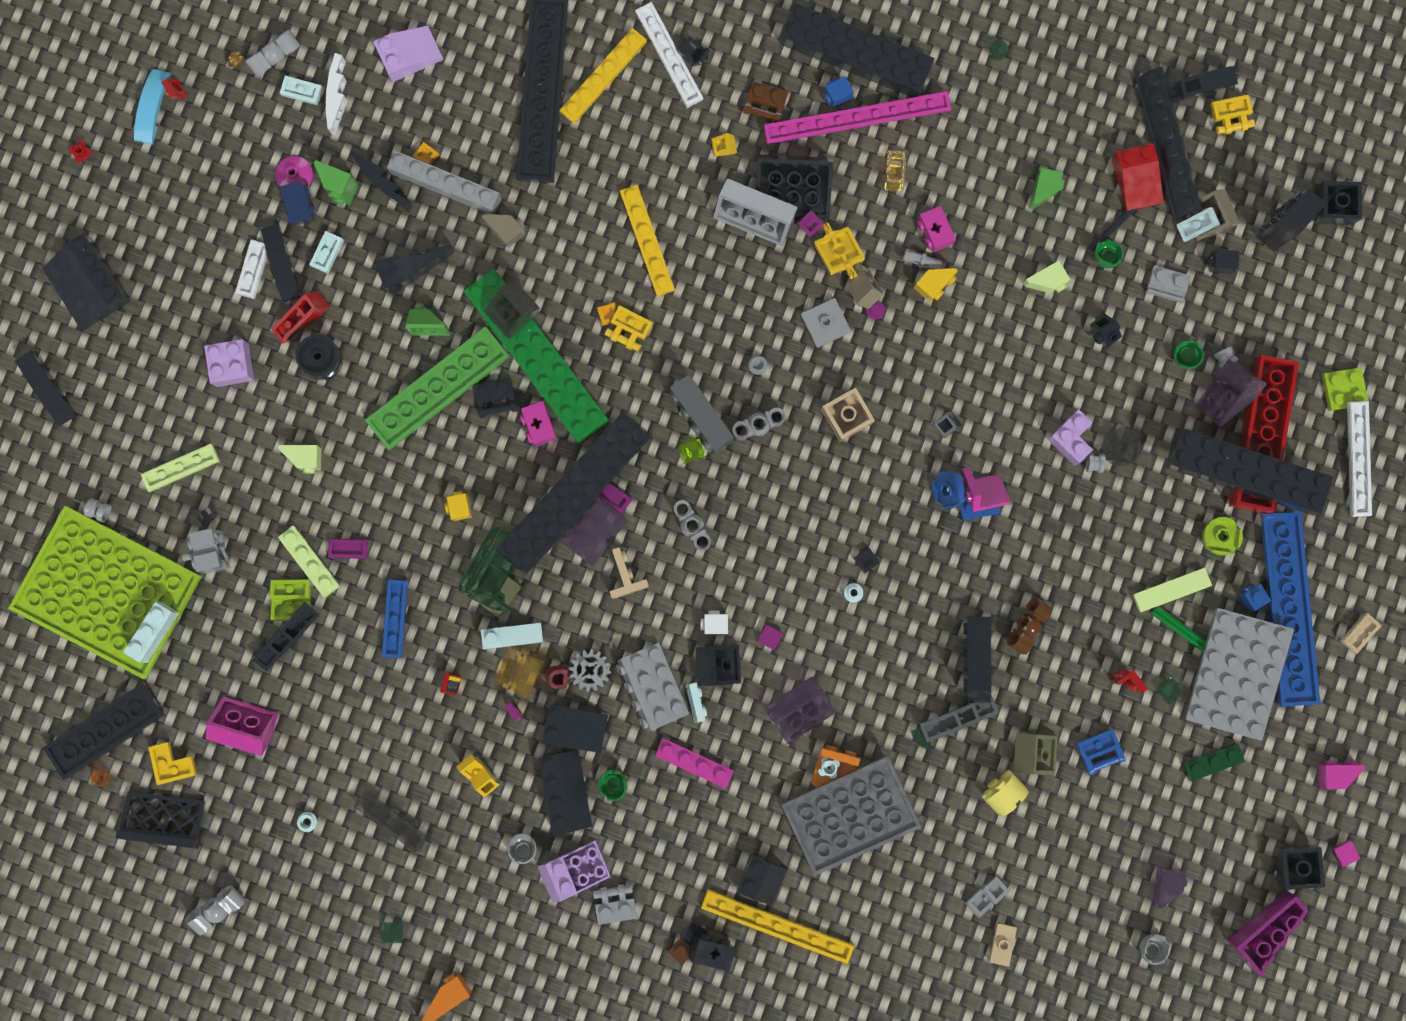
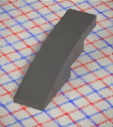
M991 695V703H969L920 723L926 741L929 742L997 715L999 712Z

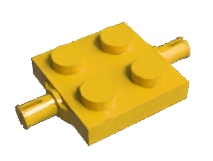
M827 222L822 227L826 235L815 241L814 246L830 275L846 270L850 279H853V276L854 278L857 276L853 266L864 261L865 256L849 227L833 231Z

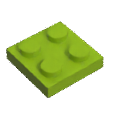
M1362 367L1322 374L1329 411L1347 409V402L1368 401Z

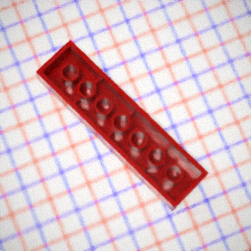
M1260 355L1253 359L1239 442L1240 447L1283 460L1299 362ZM1231 489L1229 507L1263 514L1275 511V503Z

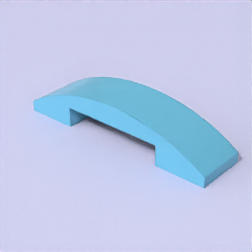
M153 69L149 74L138 104L134 127L135 141L154 144L158 129L156 121L165 91L161 82L165 78L171 79L172 73Z

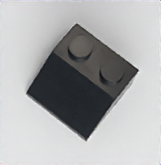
M739 645L695 647L698 686L741 684Z
M752 853L736 891L755 901L772 906L788 869Z

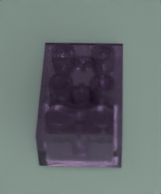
M1228 359L1195 407L1219 426H1222L1252 403L1267 383L1243 365Z

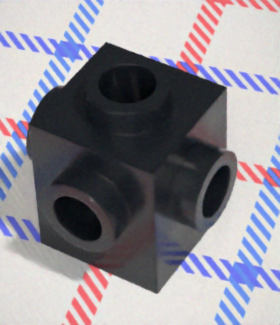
M1105 313L1090 324L1093 340L1106 348L1122 337L1119 323Z

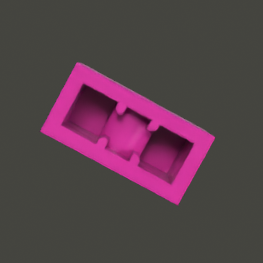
M941 206L919 215L917 221L918 229L924 233L926 247L931 249L932 253L954 244L956 238ZM932 228H934L935 230L938 229V233H936V231H932Z
M543 401L521 408L523 414L520 415L523 426L527 425L529 432H526L529 443H533L537 447L557 439ZM537 420L541 423L539 429L534 426Z

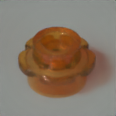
M100 768L98 771L95 770L91 775V782L96 787H106L111 780L110 773H107V770L104 768Z

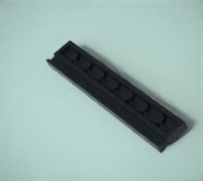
M1160 66L1135 78L1158 157L1173 218L1179 219L1180 217L1201 211L1202 207L1164 68Z

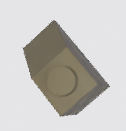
M484 214L482 216L484 222L508 249L525 235L523 229L525 225L518 218L515 220L511 215Z
M857 263L854 267L857 276L855 278L853 276L849 291L853 296L852 301L858 307L862 306L869 309L884 293L870 269Z

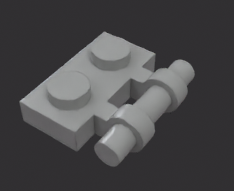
M621 884L615 888L607 889V887L600 888L601 890L593 891L594 899L602 898L603 902L595 904L598 925L637 919L634 898L626 899V894L633 893L632 885L624 886V884ZM619 895L620 900L609 902V896Z

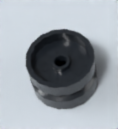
M311 335L299 343L296 350V362L298 367L309 377L318 381H324L334 378L340 372L343 365V354L340 348L328 337Z

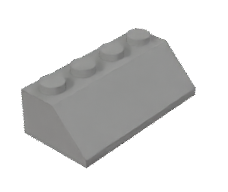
M727 178L719 194L713 218L783 246L797 207Z

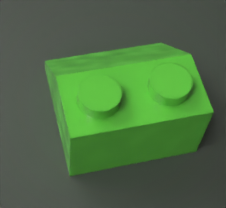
M315 160L314 165L324 189L328 192V196L336 204L342 206L347 204L350 206L359 186L352 175Z

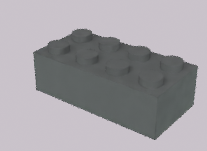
M689 374L670 387L669 395L671 401L675 406H680L681 415L685 421L688 422L690 420L692 423L691 429L697 437H702L703 446L708 453L712 451L715 455L733 442V435Z

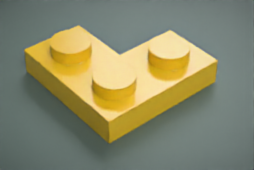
M170 742L148 747L157 785L197 775L193 756L174 761Z

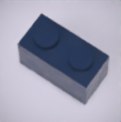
M303 181L280 186L289 224L296 226L315 221L316 209L314 204L310 202L309 197H312L309 185L306 186Z

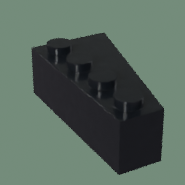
M967 616V623H963V635H967V641H963V653H967V660H963V672H967V679L963 678V690H967V702L991 703V617Z

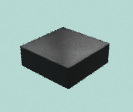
M869 547L853 558L864 574L880 563Z

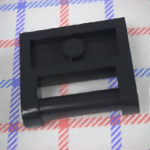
M511 378L473 385L480 419L486 418L487 415L518 411ZM505 399L510 401L508 404L484 408L486 403Z

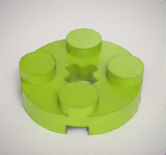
M1218 517L1207 522L1202 532V540L1205 549L1211 553L1221 556L1229 555L1241 546L1243 533L1233 519ZM1221 531H1224V535H1227V538L1223 539V541H1220V538H1218V534Z

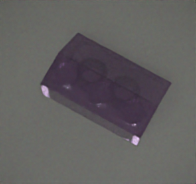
M597 497L561 540V543L593 567L626 524L627 520Z
M813 676L764 708L787 744H790L836 713Z

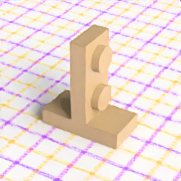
M620 547L613 549L612 551L624 587L610 591L612 599L648 588L647 579L632 584L631 580H634L631 569L627 570L625 562H628L625 550L621 551Z

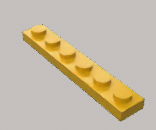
M632 28L560 109V113L571 123L575 124L647 43V39Z
M638 185L620 190L657 297L675 291Z

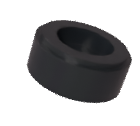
M208 507L198 515L197 519L202 525H206L212 522L218 513L213 507Z

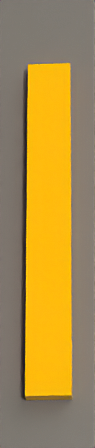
M707 889L701 905V909L845 964L849 963L855 946L849 942Z

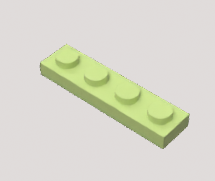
M292 526L278 537L324 598L341 587L295 526Z

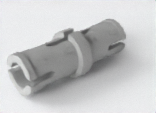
M909 249L905 250L903 261L914 263L920 268L925 267L934 270L940 269L942 265V260L927 256L926 253L921 254Z

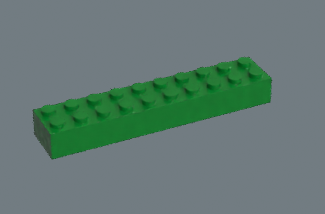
M495 269L464 290L468 299L578 445L609 423L608 418Z

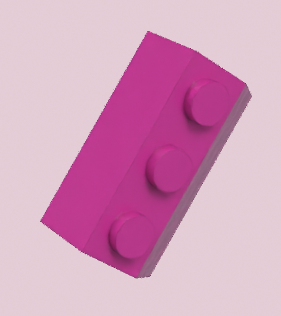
M222 697L206 723V739L262 756L270 742L278 713Z

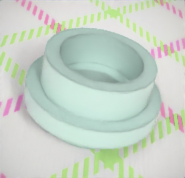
M849 584L844 589V597L849 602H858L863 597V589L858 584ZM852 589H855L857 591V595L855 597L851 596L850 591Z
M311 812L302 813L297 819V825L300 830L310 832L315 829L317 818ZM306 818L310 819V825L305 824Z

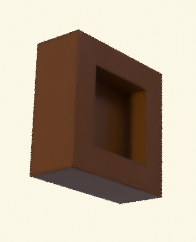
M680 937L668 950V953L678 963L683 965L688 960L691 945Z

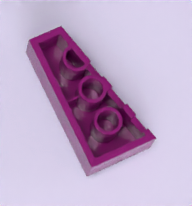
M1285 890L1228 940V943L1250 970L1262 977L1266 966L1273 962L1276 952L1281 946L1285 945L1287 942L1286 938L1291 931H1295L1308 910L1296 895Z

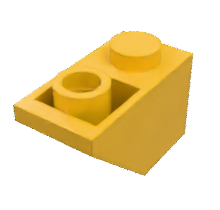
M955 268L928 270L916 283L914 289L930 303L934 298L938 300L944 294L942 289L946 285L950 287L957 279L955 275L958 270Z

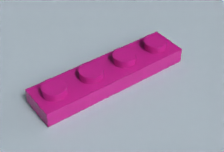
M663 738L655 755L725 789L734 772L732 769Z

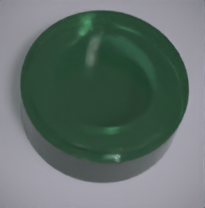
M1002 40L994 41L989 48L990 57L994 60H1002L1006 57L1008 45Z

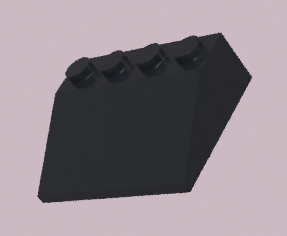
M757 154L756 190L796 206L797 210L794 217H805L812 210L819 218H830L833 158Z
M84 233L68 242L42 268L81 331L86 330L131 301L94 241Z

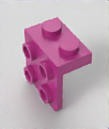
M970 468L962 469V482L966 500L970 503L973 512L1000 507L1010 503L1009 496L999 475L974 479Z

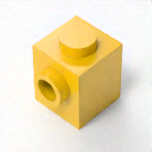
M462 491L451 493V496L447 497V502H445L446 513H450L451 520L458 521L472 518L468 495L466 493L463 494Z

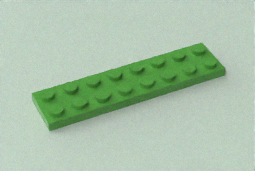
M485 326L365 421L390 451L510 356Z

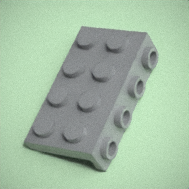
M659 643L617 661V670L625 679V689L633 698V708L636 712H639L641 717L639 719L640 724L647 732L689 714Z

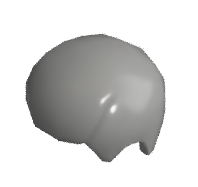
M525 833L516 834L509 840L507 845L508 856L517 864L529 863L534 859L537 852L535 840Z
M1150 934L1141 940L1139 946L1140 954L1147 963L1158 965L1164 963L1168 958L1170 946L1166 942L1165 936Z

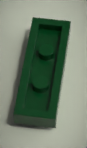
M1234 743L1183 762L1182 765L1188 780L1192 782L1244 763L1245 760L1239 744Z

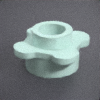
M823 757L818 773L821 776L827 775L832 779L836 778L837 767L840 766L839 761Z

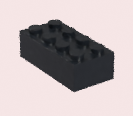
M1309 188L1303 193L1299 191L1287 203L1285 202L1273 212L1272 218L1260 227L1259 231L1261 233L1256 238L1275 252L1299 235L1326 203Z

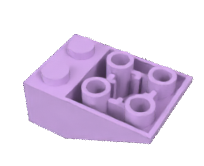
M596 841L537 866L552 903L561 902L611 877Z

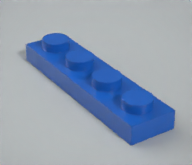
M388 580L382 657L403 658L408 581Z

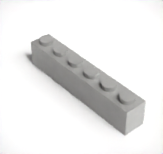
M395 150L387 166L389 172L394 176L488 214H496L502 200L499 192Z

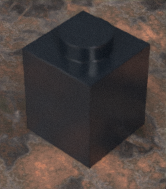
M1216 249L1212 252L1207 261L1210 273L1233 274L1239 269V251Z

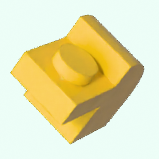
M471 754L456 766L459 772L469 779L474 789L484 798L499 786L494 775L479 757Z

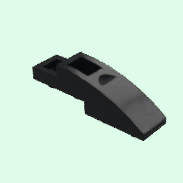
M1229 66L1181 79L1178 82L1169 84L1168 87L1174 104L1237 85L1238 80L1234 66Z

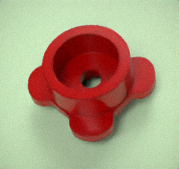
M83 140L78 141V144L69 148V152L74 155V160L78 163L87 160L92 154V151L86 147V142Z

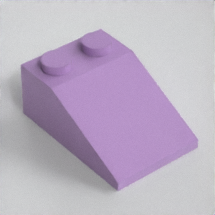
M428 26L391 33L373 41L392 82L443 60Z

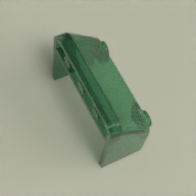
M494 527L488 532L458 587L459 592L492 610L512 611V608L505 603V594L500 590L509 576L513 565L496 551V548L515 528Z

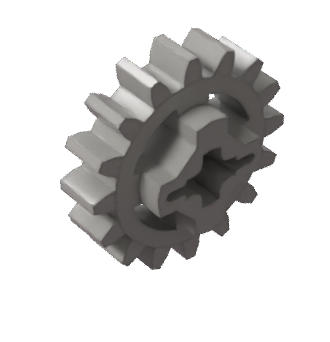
M592 649L590 654L583 650V656L576 654L578 660H571L574 667H570L569 670L573 671L574 674H571L570 678L575 677L576 680L573 684L579 683V689L585 686L587 692L590 691L591 687L597 691V685L604 687L603 680L609 681L606 674L611 673V671L607 670V667L611 664H605L604 661L607 657L601 658L600 651L595 655ZM593 657L597 660L594 663H589L585 658ZM580 663L582 672L578 675L577 668ZM597 664L593 670L594 675L588 674L583 677L586 674L587 666L592 667ZM601 666L603 667L602 677H600L598 674V670ZM586 678H591L595 683L588 684L583 681Z

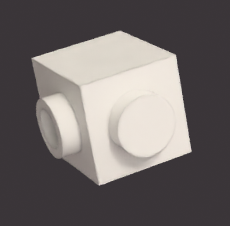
M708 611V614H704V619H701V630H705V634H728V614H720V611Z

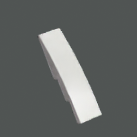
M337 53L334 54L326 89L327 128L332 135H335L347 104V99L342 94L347 82L342 75L346 61L342 55Z

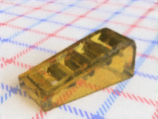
M887 150L885 190L903 191L906 151ZM891 159H902V161H891Z

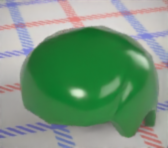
M1109 239L1099 242L1094 251L1095 261L1103 268H1113L1119 265L1124 255L1122 247L1117 242L1110 241Z
M1187 340L1182 341L1176 346L1173 356L1175 362L1180 367L1193 369L1202 363L1204 351L1199 343Z
M613 769L602 774L598 782L600 794L605 796L608 801H618L625 795L628 789V781L624 774Z

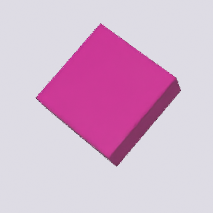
M1350 840L1332 848L1341 867L1361 859Z

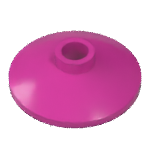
M287 157L276 168V182L279 186L303 181L308 186L313 179L312 167L301 157ZM291 170H295L294 175L289 174Z

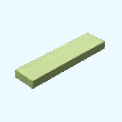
M211 443L141 474L147 491L152 492L220 462L214 445Z
M1202 568L1132 594L1139 613L1210 587L1212 584L1206 569Z

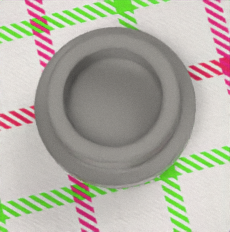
M762 356L752 357L748 364L749 370L755 375L763 374L767 369L766 359Z

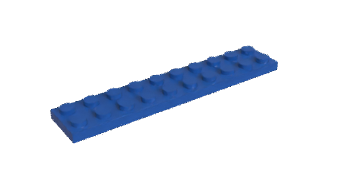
M1301 512L1262 514L1260 518L1267 589L1271 600L1269 602L1271 623L1294 629L1277 687L1279 707L1320 704Z

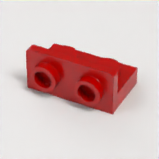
M1118 669L1112 674L1113 678L1110 680L1113 684L1121 685L1123 683L1128 691L1132 690L1142 694L1148 689L1136 672L1131 669Z

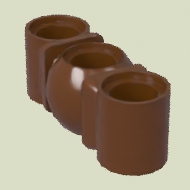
M1036 597L1027 603L1024 610L1026 615L1019 618L1017 629L1014 628L1007 638V645L1022 655L1027 654L1032 649L1035 642L1033 638L1038 636L1042 630L1041 623L1045 624L1052 614V608Z

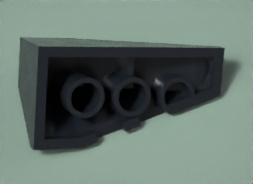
M449 244L430 248L424 254L411 252L406 258H400L397 255L374 263L386 291L397 293L455 252L452 245Z

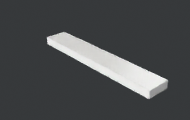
M652 2L636 9L635 13L686 108L702 101L703 96L681 55L677 53L678 50Z
M1369 401L1347 402L1350 516H1372Z

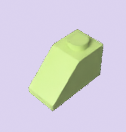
M1057 261L1026 279L1023 285L1024 287L1047 293L1054 291L1059 293L1067 288L1066 284L1071 279L1060 261Z
M279 445L278 449L298 469L303 470V473L314 474L315 470H321L322 448L318 445Z

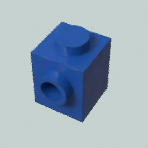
M846 76L838 80L833 79L829 81L825 86L823 97L827 104L830 103L833 109L851 100L854 91Z
M1249 584L1242 589L1243 592L1237 595L1247 612L1256 611L1271 601L1261 584Z

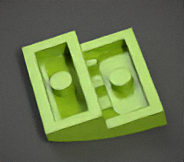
M271 580L270 600L272 602L270 620L287 621L304 602L311 606L310 580Z

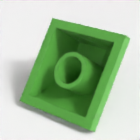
M417 306L415 309L409 310L406 329L412 336H450V331L445 324L427 307Z

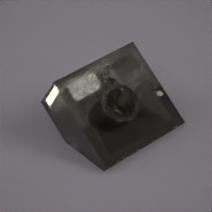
M514 280L499 288L483 312L508 339H511L533 319L540 307Z

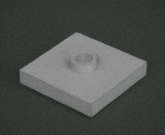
M835 298L801 313V317L816 348L851 333Z

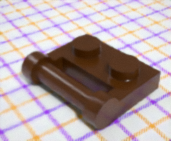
M752 81L743 114L749 115L750 113L774 120L775 123L780 122L788 91ZM752 103L773 108L777 111L775 113L752 106Z

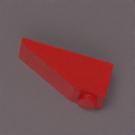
M320 292L305 293L271 329L283 344L317 320L330 306Z

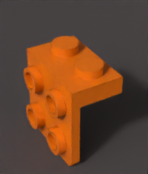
M826 745V748L820 747L811 781L812 785L819 787L834 780L830 776H821L818 773L823 757L839 761L840 766L837 767L836 778L854 771L856 766H859L860 758L856 757L857 753L845 750V753L837 752L838 748Z

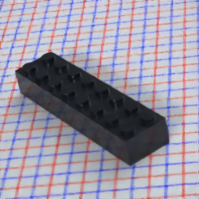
M797 3L793 7L780 45L912 98L920 96L935 59Z
M1185 428L1175 432L1165 468L1312 516L1322 514L1333 478L1332 476Z

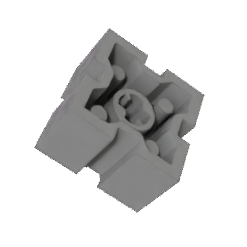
M211 528L189 533L187 543L189 549L193 551L182 554L183 561L191 560L193 568L196 569V572L210 574L231 569L228 554H226L225 550L226 544L223 531H216Z

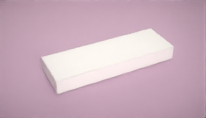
M250 240L235 294L255 299L268 256L263 242Z

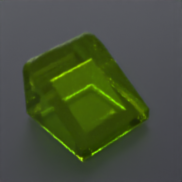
M699 439L683 443L678 447L683 464L706 457Z

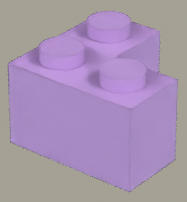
M1077 410L1047 440L1075 466L1081 463L1093 450L1080 437L1092 422L1080 410Z

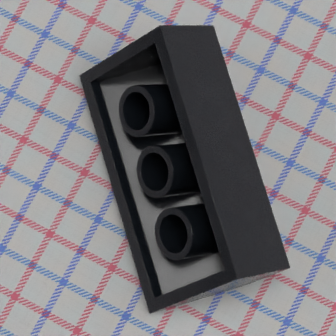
M579 750L540 756L538 759L552 836L592 827Z

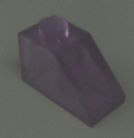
M1157 866L1153 906L1162 909L1184 892V887L1188 883L1185 871Z

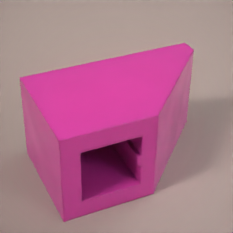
M1327 760L1325 764H1318L1319 788L1347 789L1365 769V765L1357 764L1356 760H1344L1345 764H1338V761Z

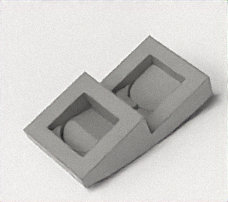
M995 876L964 903L977 918H980L993 904H997L1009 890Z

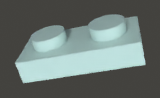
M285 76L280 94L284 97L318 105L323 88L318 84Z
M1213 207L1177 224L1183 241L1187 242L1220 225Z
M325 231L309 265L328 274L344 242L343 238Z
M697 683L685 685L694 723L706 721L705 716H707L705 706L701 704L700 697H702V691L700 686H697Z

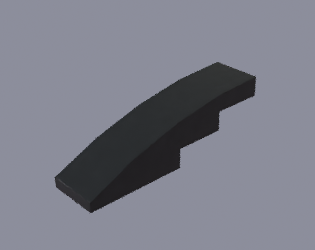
M352 151V157L375 187L393 203L409 213L412 208L411 203L398 195L400 189L396 184L386 179L388 174L385 169Z
M278 223L262 228L261 233L282 302L300 298L301 294L294 266L291 263L281 226Z
M32 350L15 360L25 379L59 427L77 416L66 402V397L54 383L56 381Z
M304 602L263 645L252 660L267 672L320 614Z

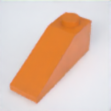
M452 973L443 979L444 984L440 987L422 1021H435L471 996L473 992L461 973L457 975Z

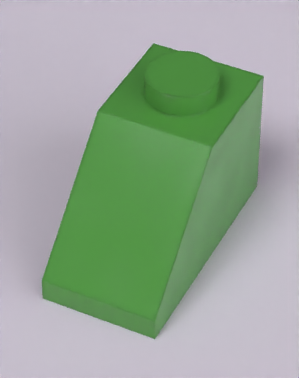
M1040 168L1036 176L1029 209L1037 208L1056 196L1059 190L1062 191L1065 181L1062 179L1063 172Z

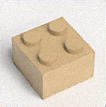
M856 388L821 408L823 415L839 442L872 425L875 421Z

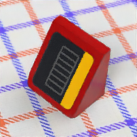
M446 673L443 678L441 693L457 695L462 677Z

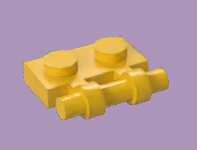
M1249 95L1215 101L1210 104L1214 122L1222 121L1223 124L1216 127L1217 134H1231L1232 131H1245L1255 126L1253 119L1247 120V115L1253 113ZM1238 118L1239 122L1231 124L1230 119Z
M619 305L611 320V324L617 327L614 331L607 328L605 335L610 337V340L618 341L626 345V348L639 352L642 345L636 343V339L638 337L645 340L653 322ZM625 330L632 335L630 338L621 335V331Z

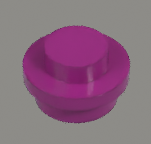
M880 301L866 309L867 316L873 320L882 318L885 313V307Z

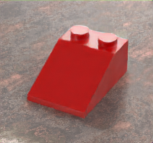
M1154 143L1117 151L1111 160L1125 209L1128 211L1162 204L1163 194L1159 161Z

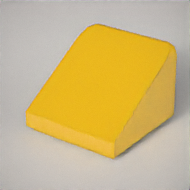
M725 133L712 138L715 157L737 153L734 135Z

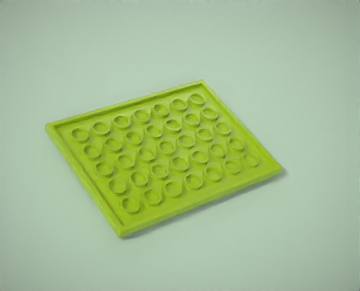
M64 506L8 609L142 679H147L202 576L84 516L80 512ZM154 603H164L179 612L148 663H139L123 652Z

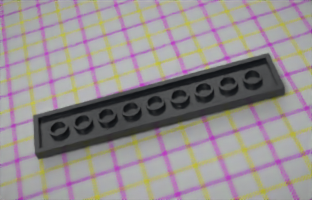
M531 0L517 181L555 183L568 0Z
M621 413L496 548V551L527 576L651 437Z

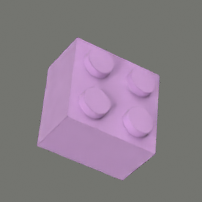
M243 339L204 346L210 384L220 387L254 381L249 344Z

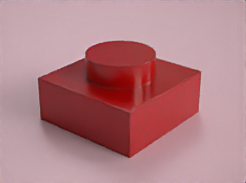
M165 78L161 82L169 97L183 100L188 96L179 80Z

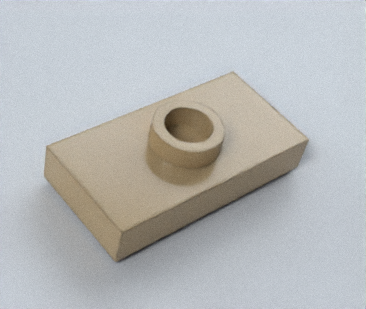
M1364 613L1340 642L1351 652L1357 654L1382 625L1369 613Z
M996 923L989 957L990 963L1009 967L1017 927Z

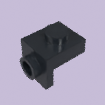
M687 37L677 53L695 67L703 65L708 60L710 49L703 48L691 37Z

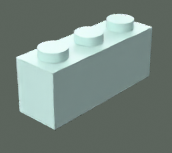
M155 602L123 653L139 663H148L179 612L164 603Z

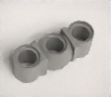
M289 29L275 38V41L265 45L261 51H257L245 60L256 77L271 68V65L281 61L285 55H289L300 47L299 42Z
M773 408L764 413H753L748 419L734 424L732 435L738 441H743L748 437H753V435L763 436L769 430L779 427L784 423L785 412L781 408ZM778 413L782 419L779 422H774L771 419V415ZM761 420L764 426L761 429H757L754 427L753 422ZM738 427H744L746 433L740 436L735 430Z
M680 500L676 502L674 513L679 519L682 533L690 538L697 550H708L711 545V539L706 534L703 519L695 514L687 501ZM679 505L687 506L688 511L686 514L682 515L677 512ZM695 521L698 524V528L690 531L687 528L688 522ZM704 537L707 539L708 544L706 547H699L697 540Z
M227 886L217 894V898L209 899L203 907L200 906L189 913L185 922L198 935H203L213 927V923L221 922L227 914L230 915L232 912L240 909L245 899L233 886Z

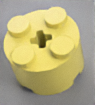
M1007 770L999 780L995 778L988 784L989 789L982 794V798L999 816L1003 817L1012 812L1017 807L1018 801L1022 802L1027 797L1029 791L1010 770Z

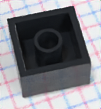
M1323 181L1315 187V194L1326 203L1315 216V224L1354 225L1362 219V182Z
M1316 845L1274 847L1278 887L1285 890L1325 887L1322 847Z

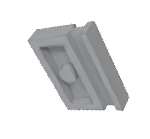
M1154 265L1145 293L1183 303L1191 276Z

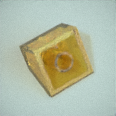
M509 647L494 683L529 698L545 661Z

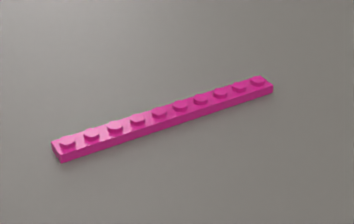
M948 91L765 124L766 142L768 145L951 111Z

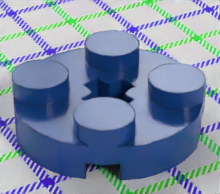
M946 470L936 474V481L932 483V493L936 502H940L943 505L941 506L942 508L953 509L966 501L960 473Z

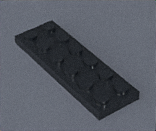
M142 683L44 746L43 749L62 780H67L166 715L146 683Z

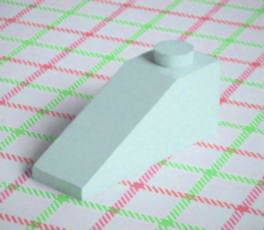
M541 623L481 630L482 645L485 650L543 642Z

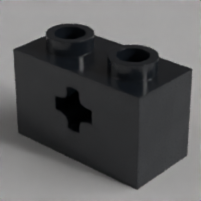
M701 933V936L694 935L688 959L695 964L730 971L736 948L730 944V940L719 938L718 941L712 939L710 935Z

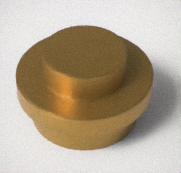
M234 51L227 59L229 67L237 69L242 64L245 57L242 56L241 51L237 53Z

